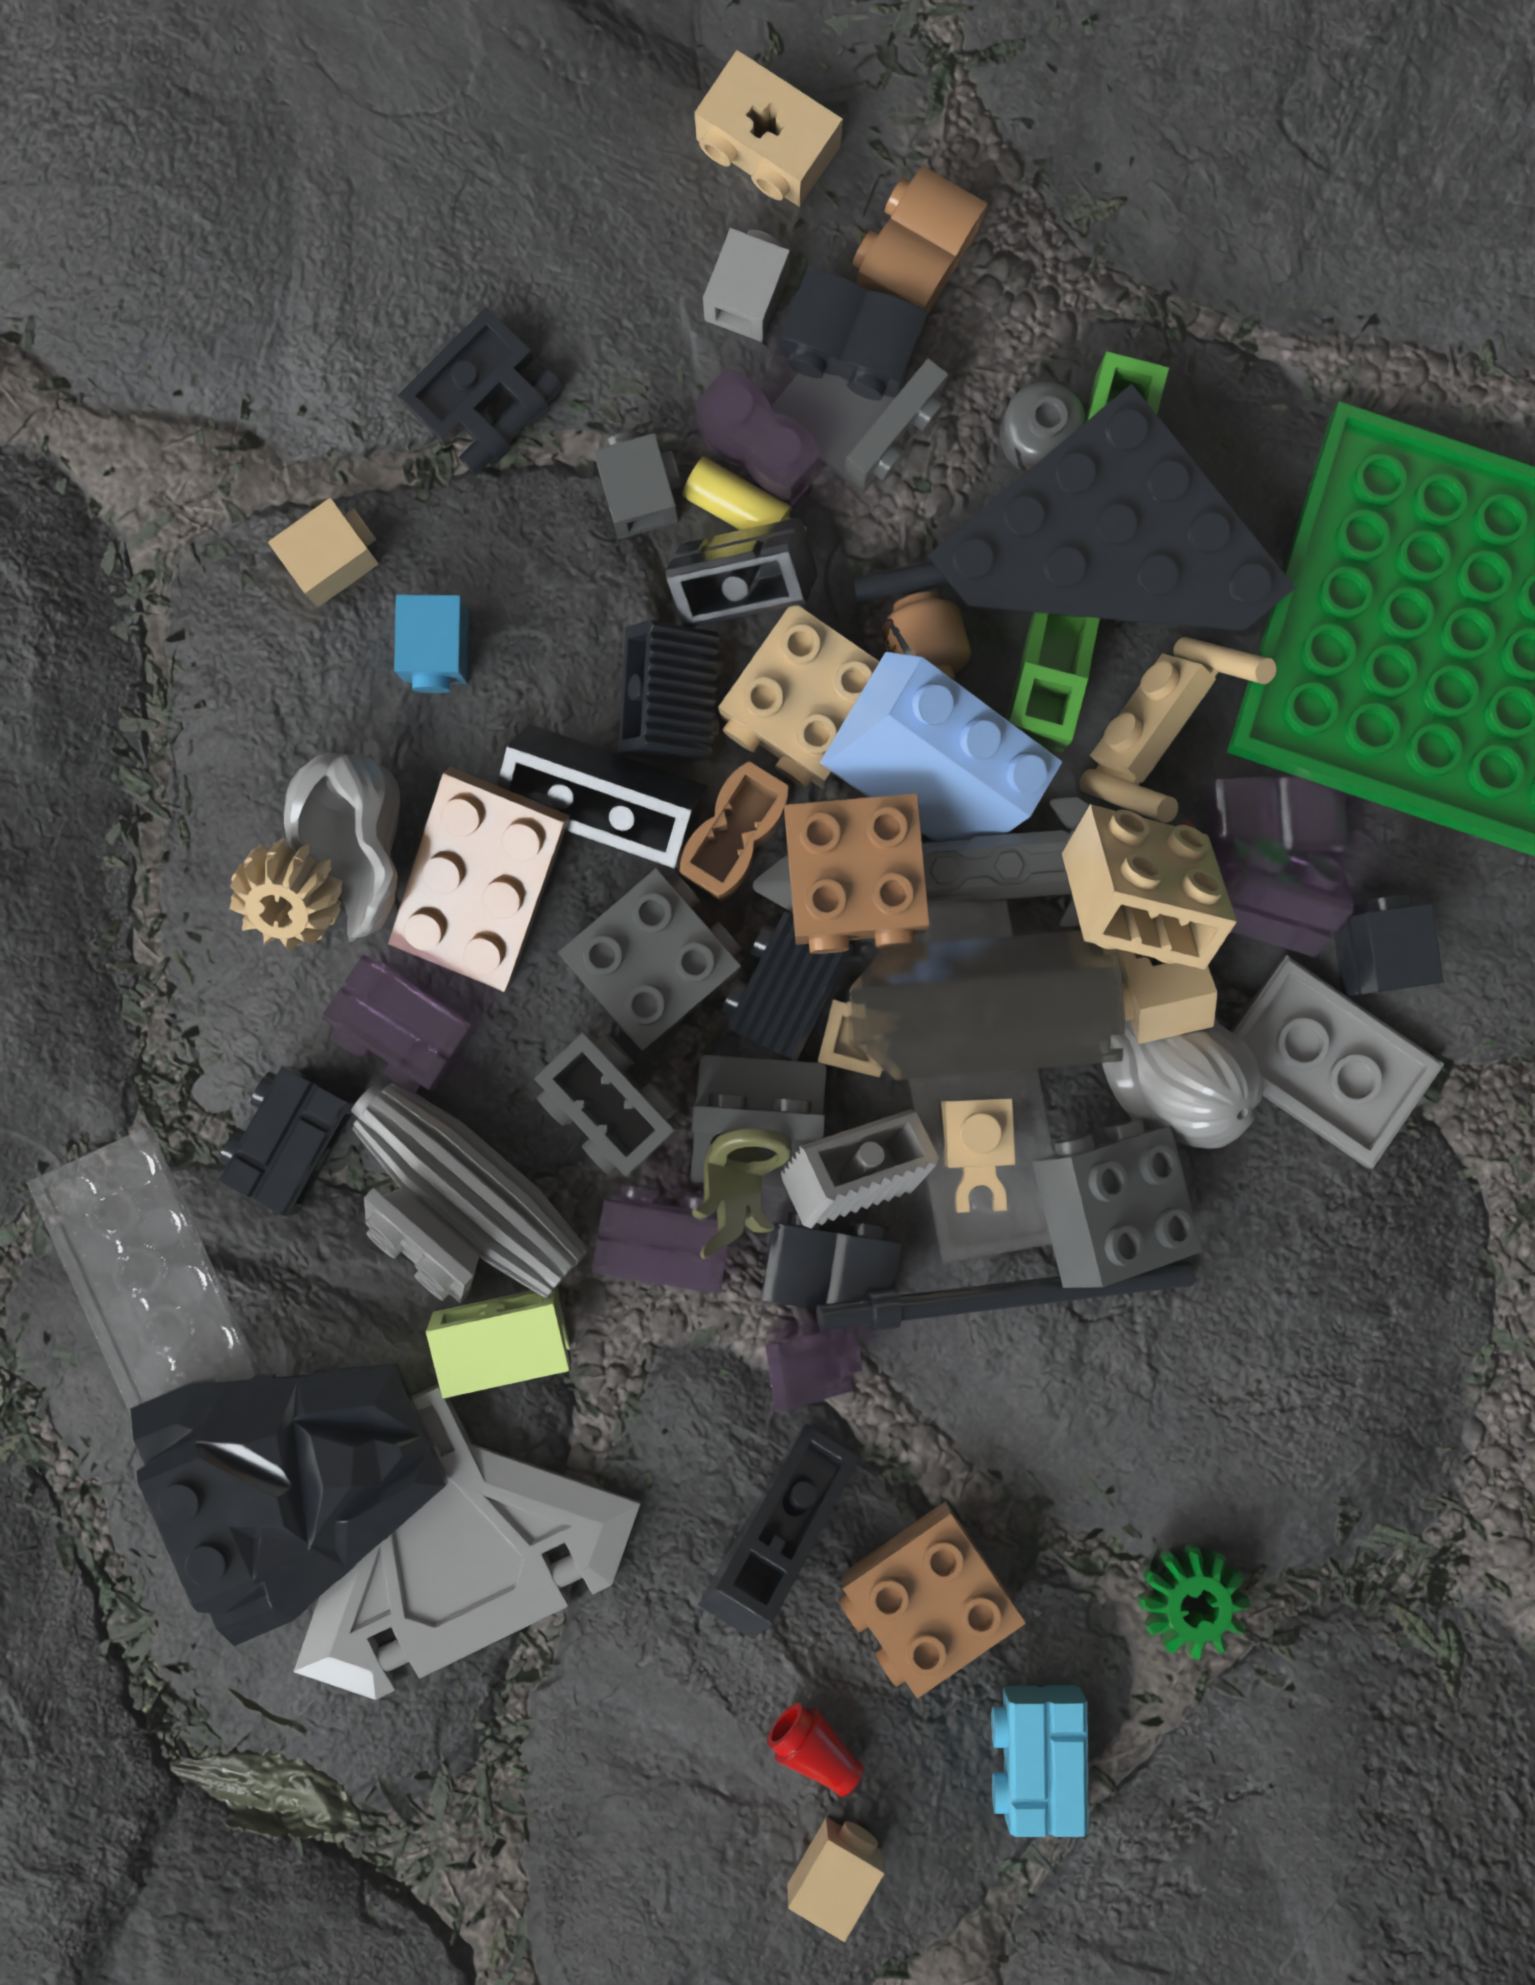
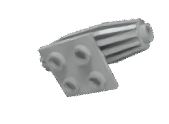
M394 1081L389 1086L383 1088L380 1084L375 1083L353 1106L351 1112L358 1119L355 1121L352 1130L400 1188L381 1195L373 1188L364 1197L365 1223L370 1228L366 1234L390 1257L395 1259L402 1252L414 1262L418 1270L414 1275L415 1278L438 1299L443 1301L450 1294L461 1304L469 1295L479 1258L542 1297L548 1298L589 1250L539 1188L463 1122Z

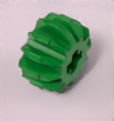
M1187 1544L1184 1549L1183 1562L1180 1563L1169 1550L1162 1551L1160 1555L1161 1560L1168 1569L1163 1574L1154 1569H1145L1143 1573L1144 1579L1156 1590L1145 1591L1137 1596L1139 1606L1143 1610L1152 1612L1144 1621L1145 1628L1150 1635L1163 1634L1162 1645L1172 1654L1180 1650L1185 1644L1192 1659L1200 1660L1204 1654L1205 1642L1210 1641L1219 1653H1226L1228 1649L1227 1642L1221 1634L1226 1629L1234 1634H1245V1625L1233 1613L1245 1611L1251 1607V1599L1245 1593L1236 1591L1245 1580L1243 1574L1236 1567L1225 1569L1226 1557L1216 1549L1208 1553L1203 1559L1200 1549L1195 1544ZM1187 1594L1196 1598L1202 1594L1205 1598V1603L1201 1608L1196 1605H1190L1186 1609L1182 1601Z

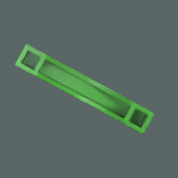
M1106 351L1094 378L1086 409V422L1131 384H1133L1157 414L1169 367ZM1037 613L1032 615L1006 720L1045 749L1062 753L1073 740L1089 678L1100 618Z

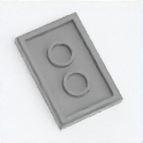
M1287 955L1281 956L1230 1030L1247 1044L1257 1059L1263 1080V1096L1366 1168L1372 1169L1444 1065V1063Z

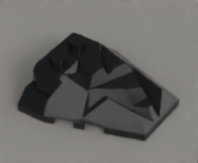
M398 1364L315 1370L310 1375L276 1377V1373L254 1375L249 1380L215 1382V1378L193 1380L139 1403L130 1409L133 1441L144 1463L137 1470V1481L191 1606L199 1613H209L216 1630L233 1646L294 1621L314 1601L351 1571L358 1562L383 1540H386L449 1482Z

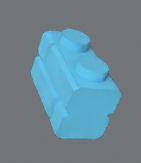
M1015 1685L1003 1687V1707H992L991 1712L993 1747L1004 1748V1772H993L994 1814H1004L1009 1833L1015 1837H1046L1047 1835L1055 1837H1085L1089 1834L1087 1700L1081 1688L1075 1685H1045L1044 1687Z

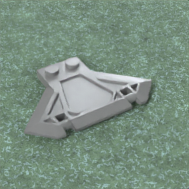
M436 1384L412 1396L449 1482L386 1540H383L358 1562L351 1571L319 1597L294 1672L377 1700L396 1690V1685L390 1671L410 1662L419 1679L568 1607L569 1602L562 1587L581 1578L585 1580L593 1595L613 1584L640 1506V1501L472 1444L450 1398H442L439 1384ZM566 1543L571 1555L551 1564L546 1551ZM391 1627L397 1639L379 1647L373 1635Z

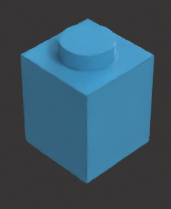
M396 595L394 671L405 683H412L413 691L421 693L450 692V684H468L469 609L461 596Z

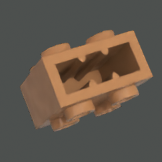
M917 793L784 805L796 945L809 944L811 954H827L849 950V940L875 938L876 948H897L914 945L915 934H926L929 927Z
M946 1501L841 1573L842 1588L846 1594L840 1597L838 1601L845 1614L858 1632H862L868 1627L882 1646L875 1655L883 1670L896 1687L906 1681L917 1699L1026 1624L1018 1606Z

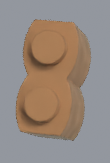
M925 166L919 169L912 181L904 177L901 178L885 207L884 212L890 215L891 218L880 234L870 230L855 254L853 265L859 268L856 284L867 290L892 295L912 303L928 312V316L950 276L959 265L983 224L988 203Z
M750 761L735 770L724 783L718 795L715 817L704 822L692 834L684 848L680 862V873L683 879L719 902L732 896L741 887L750 872L754 858V849L770 839L780 826L785 815L784 805H787L788 785Z

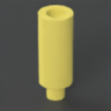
M705 456L694 467L682 492L683 498L739 530L792 519L789 517L792 506Z

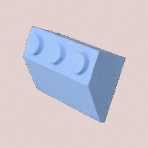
M885 652L819 763L867 797L917 793L921 834L932 842L970 840L977 836L1003 835L1014 829L1031 816L1062 761L923 657Z

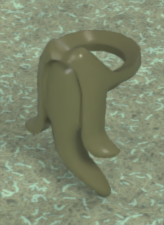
M744 1128L729 1131L723 1135L716 1134L712 1137L706 1149L704 1161V1202L692 1211L693 1216L701 1220L712 1215L717 1210L718 1232L703 1245L700 1252L702 1259L708 1258L713 1252L733 1243L742 1235L745 1225L753 1232L759 1233L770 1232L775 1229V1226L765 1217L761 1209L762 1176L785 1165L791 1158V1140L786 1135L774 1130ZM754 1147L768 1148L777 1154L767 1159Z

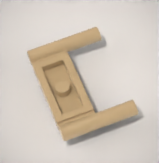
M1189 637L1180 638L1174 646L1175 657L1161 654L1156 663L1143 675L1139 687L1120 714L1107 726L1103 738L1090 754L1099 765L1095 770L1089 769L1082 774L1080 778L1081 790L1086 794L1163 823L1172 821L1178 812L1177 801L1173 797L1139 786V783L1144 782L1215 682V676L1218 672L1267 684L1274 678L1276 673L1274 660Z

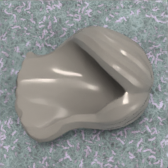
M325 753L316 756L300 768L290 781L284 807V827L287 841L293 851H298L300 847L309 843L310 857L314 860L331 859V870L328 875L343 880L342 892L339 898L345 905L348 916L347 935L349 942L357 940V938L367 936L381 929L395 900L398 876L391 860V849L400 816V791L392 773L373 759L357 754Z
M1112 999L1098 1014L1095 1023L1088 1027L1087 1031L1078 1038L1079 1045L1089 1046L1098 1053L1106 1079L1114 1096L1132 1119L1142 1118L1144 1128L1171 1126L1175 1142L1197 1148L1212 1149L1224 1147L1238 1139L1254 1121V1109L1261 1101L1264 1091L1257 1059L1247 1044L1219 1024L1216 1018L1214 1020V1027L1138 1044L1130 1021L1122 1023L1119 1021Z

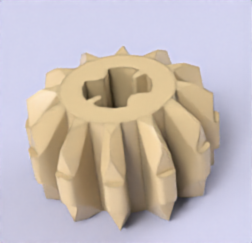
M284 838L273 843L271 848L260 844L257 848L251 850L244 864H240L231 879L232 884L230 885L234 893L231 896L232 902L229 909L245 915L242 919V931L258 929L263 933L264 946L278 938L289 951L300 945L301 941L313 945L317 940L321 939L329 925L334 924L341 911L339 907L341 901L338 898L342 892L343 880L328 875L331 870V859L314 860L310 857L309 843L300 847L298 851H293Z

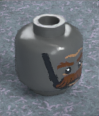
M1036 382L1022 388L1010 400L1000 426V444L1006 458L1018 470L1023 472L1030 470L1086 422V413L1080 399L1069 388L1055 382Z

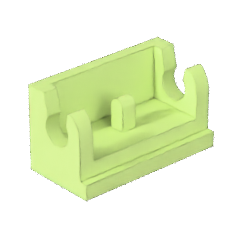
M558 1288L548 1298H544L530 1290L434 1311L426 1330L442 1398L569 1371L570 1368L567 1353L570 1345Z

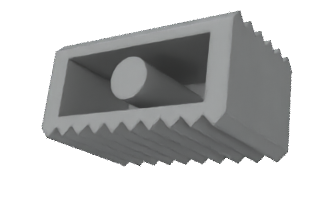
M909 1109L799 1146L800 1150L796 1151V1155L792 1156V1160L788 1161L785 1170L781 1171V1176L802 1224L812 1229L816 1223L823 1225L827 1219L834 1221L838 1215L845 1217L850 1211L856 1213L861 1207L868 1209L872 1203L879 1205L883 1199L890 1201L894 1195L900 1198L904 1192L911 1194L936 1166L939 1157L917 1112Z

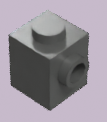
M638 431L620 433L608 438L604 442L605 447L593 450L618 539L678 523L676 507L671 492L672 490L682 488L678 468L672 450L660 453L655 433L641 436V433Z

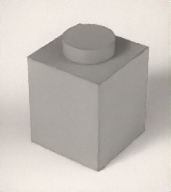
M730 228L703 296L705 321L763 342L789 276L790 250L783 248L778 239L763 231L749 230L746 234Z

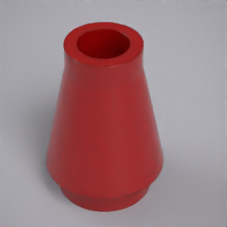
M800 1703L791 1705L780 1715L769 1733L767 1745L775 1751L776 1762L830 1788L840 1797L849 1794L859 1783L864 1772V1765L852 1755L817 1708L811 1707L806 1709Z

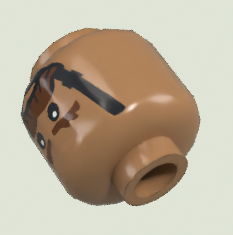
M931 591L919 592L900 599L894 604L893 612L887 616L882 626V634L887 652L923 657L954 681H956L955 674L965 668L972 657L962 612L956 603L942 599L940 593Z

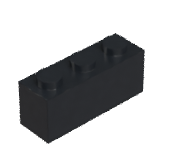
M528 724L507 745L497 786L570 815L566 831L675 868L681 859L684 848L695 831L708 785L532 724Z

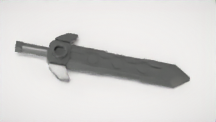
M1078 797L1057 798L1050 801L1051 807L1064 826L1072 830L1070 833L1057 830L977 836L970 840L922 843L927 903L968 899L988 901L1067 895L1071 892L1062 852L1090 805ZM787 854L754 880L753 889L793 912ZM1073 898L1059 923L1061 927L1080 926Z

